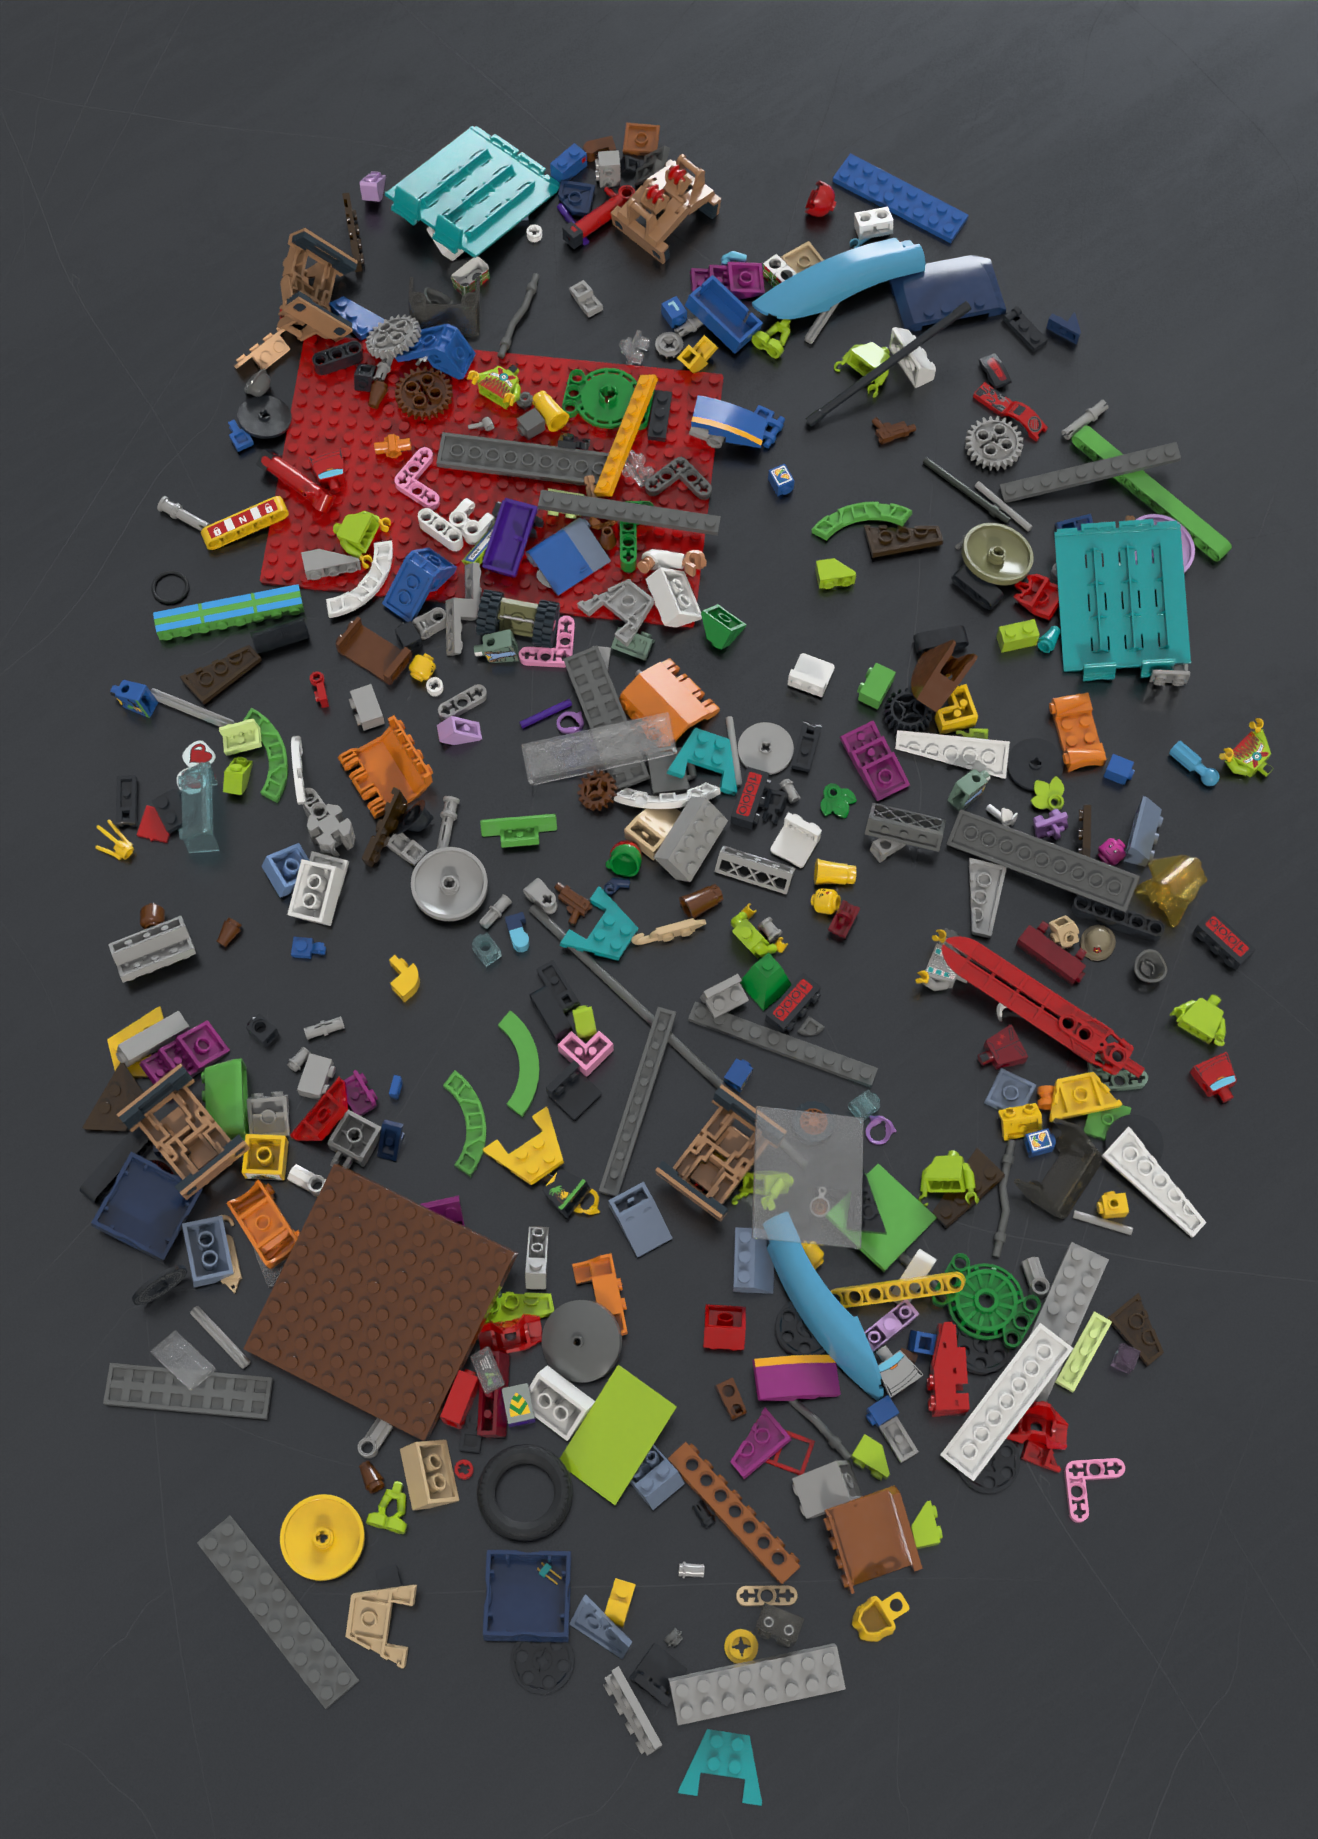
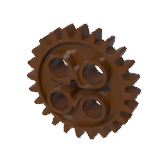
M424 366L421 371L417 367V372L410 369V375L404 373L405 379L399 378L400 383H396L395 399L398 408L402 409V413L407 412L408 417L414 415V420L418 416H421L422 421L425 417L431 420V415L438 418V412L444 414L443 408L449 409L448 404L452 403L451 398L453 397L452 385H450V380L446 379L445 374H440V370L434 372L432 367L427 371L426 366ZM417 382H419V383H420V385H421V388H422V390H423V392H421V390H420V386H419V385H418V383H417ZM425 395H427V399H428V401L430 402L431 405H429V404L427 403V400H426Z

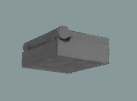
M682 747L646 752L652 796H659V793L673 792L678 795L687 793V790L690 789L688 781L697 777L694 764L687 762L689 775H686L685 770V775L682 779L666 774Z

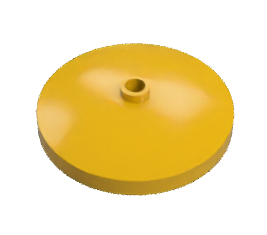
M327 1494L314 1495L296 1504L287 1514L280 1532V1546L288 1565L299 1575L315 1581L332 1580L348 1572L358 1561L365 1541L363 1522L354 1507L342 1498ZM323 1535H326L328 1537V1539L325 1540V1543H322L320 1541V1538Z

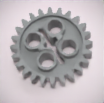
M406 314L402 317L397 315L396 318L391 316L390 320L384 319V323H378V327H373L374 331L369 332L370 336L366 337L367 341L365 343L369 353L375 356L376 359L379 357L381 360L385 357L390 359L391 356L396 358L397 354L403 355V351H409V347H414V343L419 342L418 338L421 337L420 333L422 331L418 321H416L415 317L412 318L411 315L408 317Z
M990 416L988 421L983 417L982 422L977 420L975 425H971L965 438V449H968L967 455H971V461L976 459V465L982 463V468L984 469L986 466H989L990 471L993 467L999 471L1000 466L1006 469L1007 464L1012 466L1013 461L1017 462L1018 456H1021V450L1023 449V438L1020 437L1021 432H1016L1017 426L1011 427L1012 421L1007 424L1005 423L1006 418L999 421V416L996 417V420H993Z

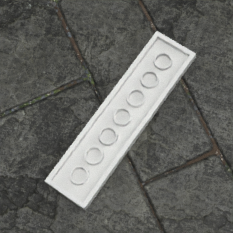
M1039 1323L940 1455L974 1481L1074 1348Z

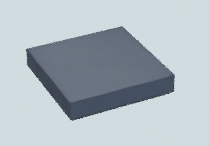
M1001 1068L984 1103L997 1110L1028 1104L1036 1084Z

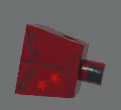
M1012 1024L987 1039L984 1043L985 1052L977 1055L982 1066L991 1062L996 1070L1023 1064L1028 1058Z

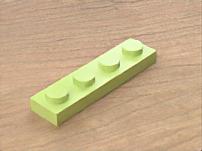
M1093 1312L1055 1383L1072 1393L1075 1391L1112 1321Z

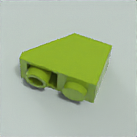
M835 558L816 561L815 572L819 589H831L834 586H850L855 584L856 572Z
M244 757L233 759L224 771L223 792L237 795L243 794L247 788L253 761L247 760Z
M579 1006L576 1010H572L576 1036L586 1043L597 1033L592 1006Z
M864 1434L851 1456V1459L854 1460L853 1464L861 1469L865 1467L872 1471L870 1474L878 1480H882V1478L886 1480L890 1473L883 1446Z
M931 1500L926 1501L911 1525L917 1549L938 1545L940 1539L943 1538L941 1527L937 1526L935 1518H938L935 1505L931 1504Z

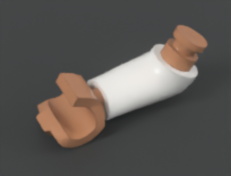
M651 549L642 555V560L637 564V567L644 574L649 572V570H656L660 567L668 569H683L685 567V572L694 577L696 569H703L707 561L704 553L699 550H691L685 555Z

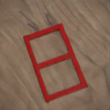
M785 1430L790 1437L810 1444L801 1470L777 1462L781 1449L775 1454L774 1460L768 1459L766 1463L802 1475L805 1472L815 1441Z

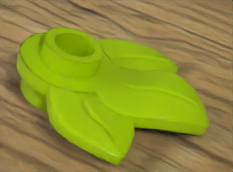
M1057 776L1051 780L1050 784L1036 780L1034 791L1037 796L1031 799L1032 804L1038 809L1047 808L1050 811L1062 809L1064 805L1062 797L1064 785ZM1052 799H1055L1057 801L1056 806L1052 805Z

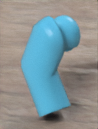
M731 251L722 256L721 265L726 266L727 262L733 261L745 262L747 255Z

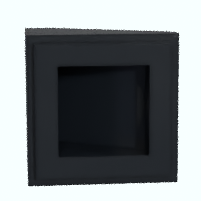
M624 155L620 160V176H636V170L640 167V160Z

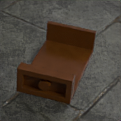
M359 617L351 621L345 633L339 635L336 640L337 652L390 686L413 659L411 650L406 647L401 650L363 626Z

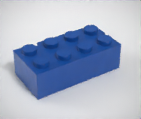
M714 275L689 295L685 307L733 353H737L746 345L763 324L752 312L749 314L746 322H744L749 309Z

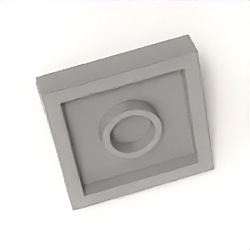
M738 974L703 991L700 996L702 1003H706L714 1019L749 1001L740 984L742 980Z

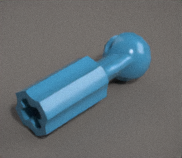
M1181 740L1173 746L1169 754L1189 771L1195 770L1200 774L1204 785L1214 786L1218 783L1220 779L1218 771L1214 768H1206L1201 763L1202 758Z

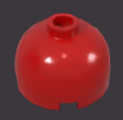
M819 180L815 184L818 186L817 189H812L805 207L809 208L805 213L815 217H823L829 211H833L837 203L834 201L835 193L833 188Z

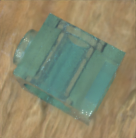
M488 933L478 935L473 940V943H471L473 951L486 967L502 956L500 948ZM483 946L490 947L488 951L481 950Z
M868 1089L852 1100L848 1108L859 1123H861L879 1110L880 1099L874 1092L871 1093Z

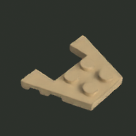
M417 1585L353 1593L350 1600L345 1637L368 1650L371 1649L380 1654V1657L393 1661L397 1664L396 1666L405 1668L408 1647L387 1643L392 1604L399 1603L413 1606L415 1604Z

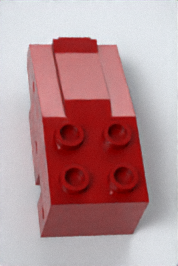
M944 1322L938 1324L936 1328L937 1337L934 1354L930 1363L929 1378L926 1379L927 1390L931 1392L930 1398H928V1411H932V1417L965 1416L970 1409L969 1393H956V1391H963V1384H968L966 1348L957 1347L956 1325H953L952 1322Z

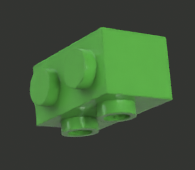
M875 663L873 668L870 667L868 669L865 683L861 682L857 690L859 693L858 700L878 709L895 679L896 672Z

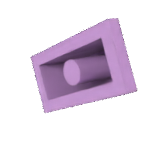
M450 716L437 725L439 741L442 743L457 745L482 740L479 722Z

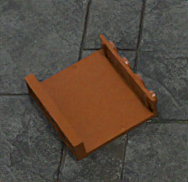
M895 1485L824 1510L826 1518L823 1521L827 1531L830 1530L832 1535L829 1541L832 1549H836L838 1555L835 1556V1561L838 1569L842 1568L843 1572L840 1578L844 1588L848 1587L851 1594L855 1593L854 1585L910 1565L914 1571L923 1569L900 1491Z

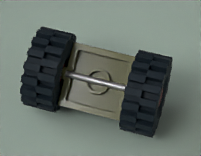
M484 590L477 614V635L484 636L511 629L513 634L532 637V643L535 646L553 647L558 630L560 603L542 599L539 604L507 599L504 597L503 592Z

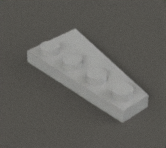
M969 858L971 933L991 938L1007 867Z

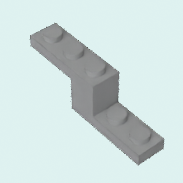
M479 563L465 565V599L451 598L446 600L447 656L461 654L463 648L461 620L473 621L478 618L477 614L482 593Z

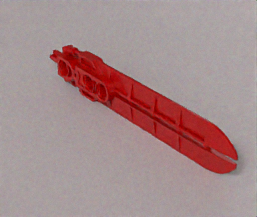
M961 936L950 937L945 940V942L967 956V958H964L944 944L941 947L945 962L958 976L1024 1018L1087 1062L1101 1067L1103 1071L1115 1076L1124 1068L1138 1078L1143 1073L1145 1068L1129 1058L1134 1047L1124 1038L1118 1037L1111 1028L1080 1010L979 942ZM970 959H972L973 961H975L976 963L990 971L992 974H988L987 972H985L984 970L970 962ZM996 975L1009 985L1016 988V991H1014L1013 989H1011L1010 987L996 979L994 976ZM1019 992H1022L1023 994H1025L1026 996L1040 1004L1041 1007H1038L1037 1005H1035L1034 1003L1020 995ZM1044 1008H1046L1047 1010H1049L1050 1012H1052L1053 1014H1055V1015L1058 1016L1059 1018L1057 1019V1018H1055L1054 1016H1052L1051 1014H1049L1048 1012L1044 1011ZM1064 1019H1068L1071 1022L1072 1026L1070 1029L1063 1026L1062 1022ZM1080 1030L1088 1033L1087 1040L1080 1038ZM1112 1035L1118 1043H1107L1105 1039ZM1113 1052H1118L1121 1055L1120 1062L1113 1059ZM1096 1053H1100L1101 1060L1105 1062L1104 1064L1095 1061Z

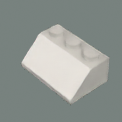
M892 328L889 345L890 351L894 355L916 339V336L912 335L907 329ZM917 348L898 362L915 388L934 380L935 365L928 360L923 348Z
M660 567L646 578L648 589L653 596L655 606L660 613L664 626L680 627L702 619L700 608L684 571Z
M301 859L287 915L331 926L345 870Z
M548 1365L537 1373L529 1386L534 1416L566 1441L579 1428L595 1402Z

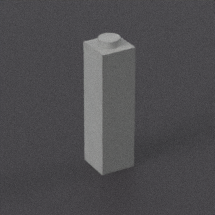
M177 1011L120 1043L117 1047L116 1056L121 1063L129 1067L175 1041L176 1037L188 1031L189 1025L181 1013Z

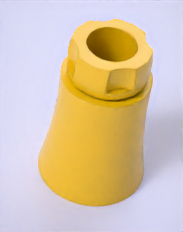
M540 391L533 396L532 403L544 418L549 431H558L566 425L569 420V414L545 391Z
M816 859L814 885L855 884L856 866Z

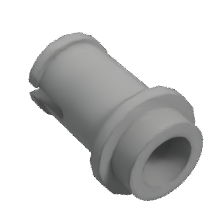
M788 778L780 782L779 785L780 790L788 794V800L791 804L798 801L801 797L792 785L793 781H790Z
M301 1047L292 1059L289 1058L288 1067L294 1072L301 1070V1066L308 1059L310 1052L305 1047Z
M683 1561V1563L678 1565V1576H682L684 1579L685 1576L704 1578V1564H686Z

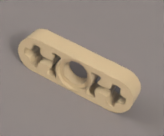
M743 1586L737 1591L736 1599L742 1606H791L797 1600V1591L792 1586ZM778 1589L779 1594H785L786 1590H789L790 1594H793L794 1597L790 1598V1602H787L786 1598H778L779 1602H775V1590ZM744 1590H747L748 1594H755L754 1590H758V1602H754L755 1598H749L748 1602H744L740 1595L743 1594ZM762 1591H771L773 1599L770 1602H764L761 1599Z

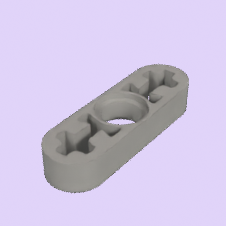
M477 684L445 701L438 707L439 718L444 721L450 716L458 717L483 703L487 699L486 688L483 685ZM478 691L482 696L475 695V692ZM460 699L468 701L464 707L458 706L457 702ZM446 709L447 711H450V714L447 715L443 712V710Z

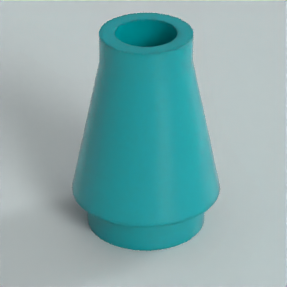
M1052 626L1038 639V648L1045 653L1053 651L1061 630L1057 626Z

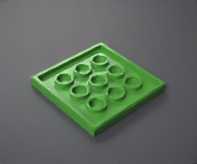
M877 1164L867 1174V1178L887 1235L846 1230L851 1192H848L826 1214L825 1218L885 1272L937 1217L881 1165Z

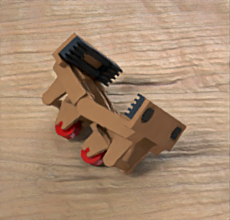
M681 154L677 162L670 159L665 163L663 169L646 179L643 186L641 185L622 208L617 205L611 212L612 223L645 251L664 264L670 258L669 246L664 242L665 239L688 214L690 215L698 208L709 218L713 219L719 214L721 198L705 184V171L696 167L686 159L684 154ZM686 168L696 175L695 178L687 172ZM664 209V213L657 220L655 215ZM640 215L646 219V228L636 221Z
M303 228L289 236L288 245H290L288 256L283 261L284 271L280 283L283 305L279 307L280 312L278 315L280 320L277 327L295 335L300 341L317 334L324 339L331 338L338 342L352 332V323L340 315L336 316L331 313L329 303L336 274L341 277L343 274L346 275L348 272L355 271L357 260L308 229ZM308 256L317 261L316 264L305 269ZM315 278L313 286L309 285V279ZM292 324L302 326L307 324V326L300 331L293 327Z

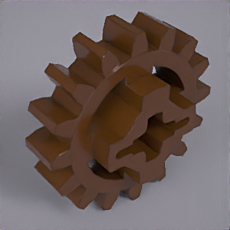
M594 770L593 775L587 773L588 778H582L583 784H578V787L581 789L577 792L580 796L579 801L592 811L595 808L601 811L602 806L608 808L607 803H613L614 801L611 798L617 796L614 790L618 789L615 785L616 780L603 770L599 773Z

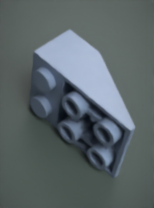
M644 1182L608 1200L609 1208L637 1258L673 1239Z
M654 1444L630 1481L631 1485L652 1510L685 1484L679 1472Z

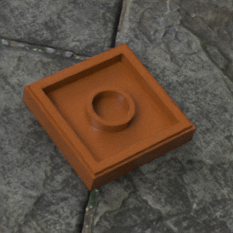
M626 123L623 154L645 156L657 150L660 125Z

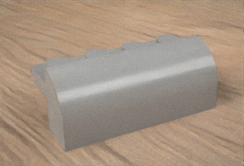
M182 916L108 944L123 983L196 954Z

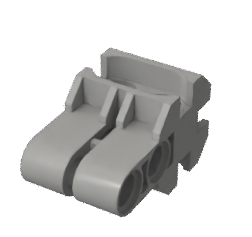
M305 788L306 804L302 805L308 817L307 828L314 845L319 844L321 854L337 858L340 855L336 851V847L343 844L347 850H350L354 846L355 834L352 823L348 818L344 820L343 811L340 806L325 805L314 789Z

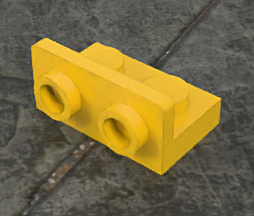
M1036 1103L1013 1108L1009 1107L998 1111L1004 1141L1025 1137L1026 1134L1042 1130V1114Z

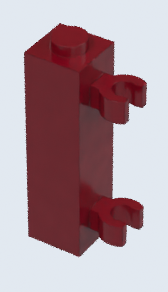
M1042 921L1037 929L1029 925L1019 937L1016 946L1071 986L1076 981L1079 983L1086 974L1083 972L1086 965L1081 961L1087 952L1080 948L1076 955L1072 956L1044 936L1049 924Z

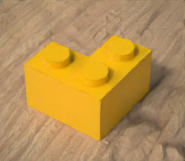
M967 684L957 686L947 699L949 706L941 708L936 712L935 722L940 735L976 726L978 714Z

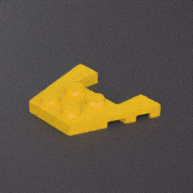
M161 1007L155 1008L107 1039L115 1071L120 1064L116 1056L118 1045L163 1020ZM152 1054L127 1067L134 1078L148 1077L139 1064L142 1060L152 1056Z
M547 1107L532 1116L542 1132L510 1154L506 1152L498 1140L483 1148L485 1155L492 1157L497 1163L505 1166L530 1185H533L564 1164Z

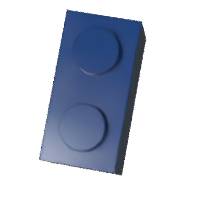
M574 143L550 163L551 177L560 183L561 180L570 181L587 166V153Z

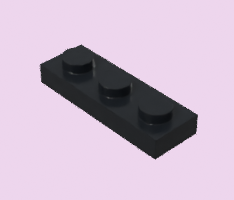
M654 391L648 440L666 442L672 392Z

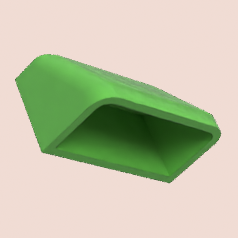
M233 1059L206 1067L205 1072L201 1073L202 1083H205V1090L202 1091V1100L206 1102L207 1112L230 1140L240 1135L245 1141V1135L249 1134L247 1112V1067L243 1059Z

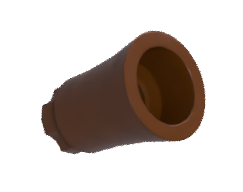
M716 884L679 897L682 910L688 919H695L724 900L723 894Z

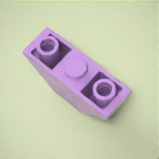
M371 171V174H368L360 181L362 200L378 202L382 200L386 175H381V172Z
M907 1299L899 1303L864 1332L873 1352L887 1344L919 1315L918 1311Z

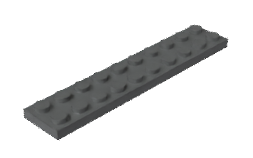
M442 432L436 464L437 467L587 486L584 484V477L589 475L594 476V485H597L609 453Z
M962 809L959 811L947 841L948 846L1125 913L1140 879V876Z
M231 1515L197 1542L325 1709H328L360 1681Z

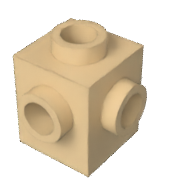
M1065 915L1049 922L1051 941L1062 949L1069 948L1079 942V929L1068 916Z

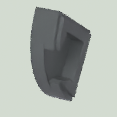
M808 1016L797 1033L803 1036H814L823 1031L825 1026Z

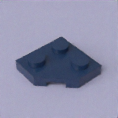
M561 180L558 198L572 215L584 217L590 213L595 185Z

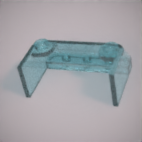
M202 762L183 771L181 776H178V784L182 789V828L179 829L180 840H184L189 853L219 851V845L213 834L212 785H218V781L210 762Z

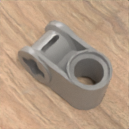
M436 607L412 621L422 640L446 628V613L444 609ZM438 617H442L439 621L435 620Z
M536 878L523 889L526 897L548 915L555 913L558 907L556 896L541 879Z

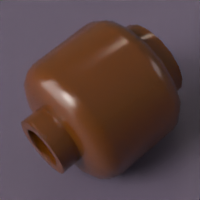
M150 903L141 908L140 926L143 929H148L165 922V910L160 905Z

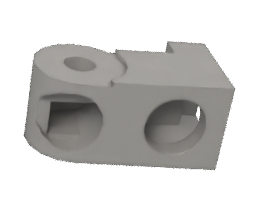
M879 838L873 841L870 851L880 863L906 844Z

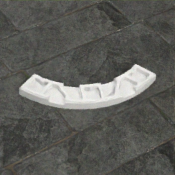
M392 540L374 543V557L371 569L355 589L340 596L326 599L329 618L338 617L358 609L372 599L380 590L388 577L392 565Z
M293 736L291 738L293 774L297 803L301 805L306 804L301 759L303 749L301 737Z
M705 782L700 786L688 789L687 793L678 795L675 792L659 793V796H650L647 792L626 787L616 793L617 796L614 797V801L647 809L680 808L686 806L691 796L704 797L708 800L720 794V788Z

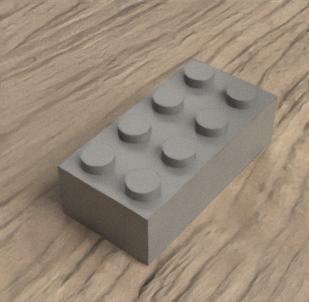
M691 796L654 858L676 880L691 882L728 820L707 798Z

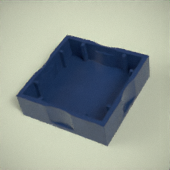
M131 1152L120 1170L110 1193L105 1197L92 1220L91 1226L163 1263L182 1229V1224L186 1222L203 1189L201 1188L186 1200L175 1188L182 1181L181 1177L167 1173L156 1164Z
M487 1550L486 1600L483 1617L484 1641L569 1642L571 1551L527 1553L517 1550ZM542 1562L543 1564L548 1563L552 1567L551 1570L562 1578L559 1579L549 1571L547 1575L556 1581L557 1585L546 1576L543 1578L539 1575L537 1568L540 1570L543 1568Z

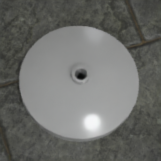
M444 847L431 851L417 863L411 877V890L416 904L425 914L437 920L456 921L468 917L481 906L487 894L488 879L483 864L475 855L461 848Z

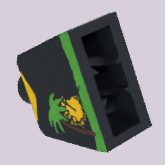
M558 1170L554 1176L549 1173L541 1179V1182L546 1185L542 1191L566 1218L570 1216L591 1191V1188L584 1179L564 1170Z

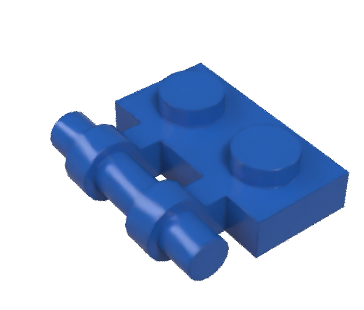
M758 405L754 413L767 419L763 446L769 448L775 442L777 433L782 430L785 418L779 416L776 420L773 418L774 411ZM768 425L772 427L770 432L766 431Z

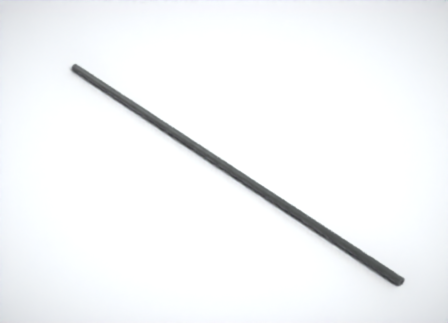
M536 904L532 905L529 911L562 941L566 932ZM568 947L652 1026L655 1016L586 951L581 952L575 948ZM671 1032L668 1043L717 1089L724 1085L735 1093ZM783 1139L778 1147L804 1170L809 1161ZM826 1189V1192L837 1202L845 1196L840 1191ZM905 1252L897 1258L906 1268L912 1261V1258ZM932 1280L930 1285L935 1289L938 1283ZM945 1294L936 1295L942 1302L946 1301Z

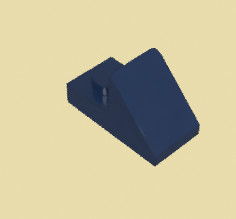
M1075 312L1068 322L1053 313L1048 319L1046 327L1048 330L1077 345L1081 330Z
M384 1119L377 1157L397 1161L405 1135L402 1132L403 1124Z

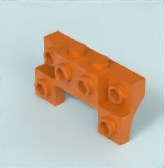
M612 1253L572 1264L576 1285L592 1282L596 1302L606 1307L614 1315L619 1324L621 1334L627 1335L623 1310H627L625 1298L620 1297L619 1291L623 1290L621 1278H616Z

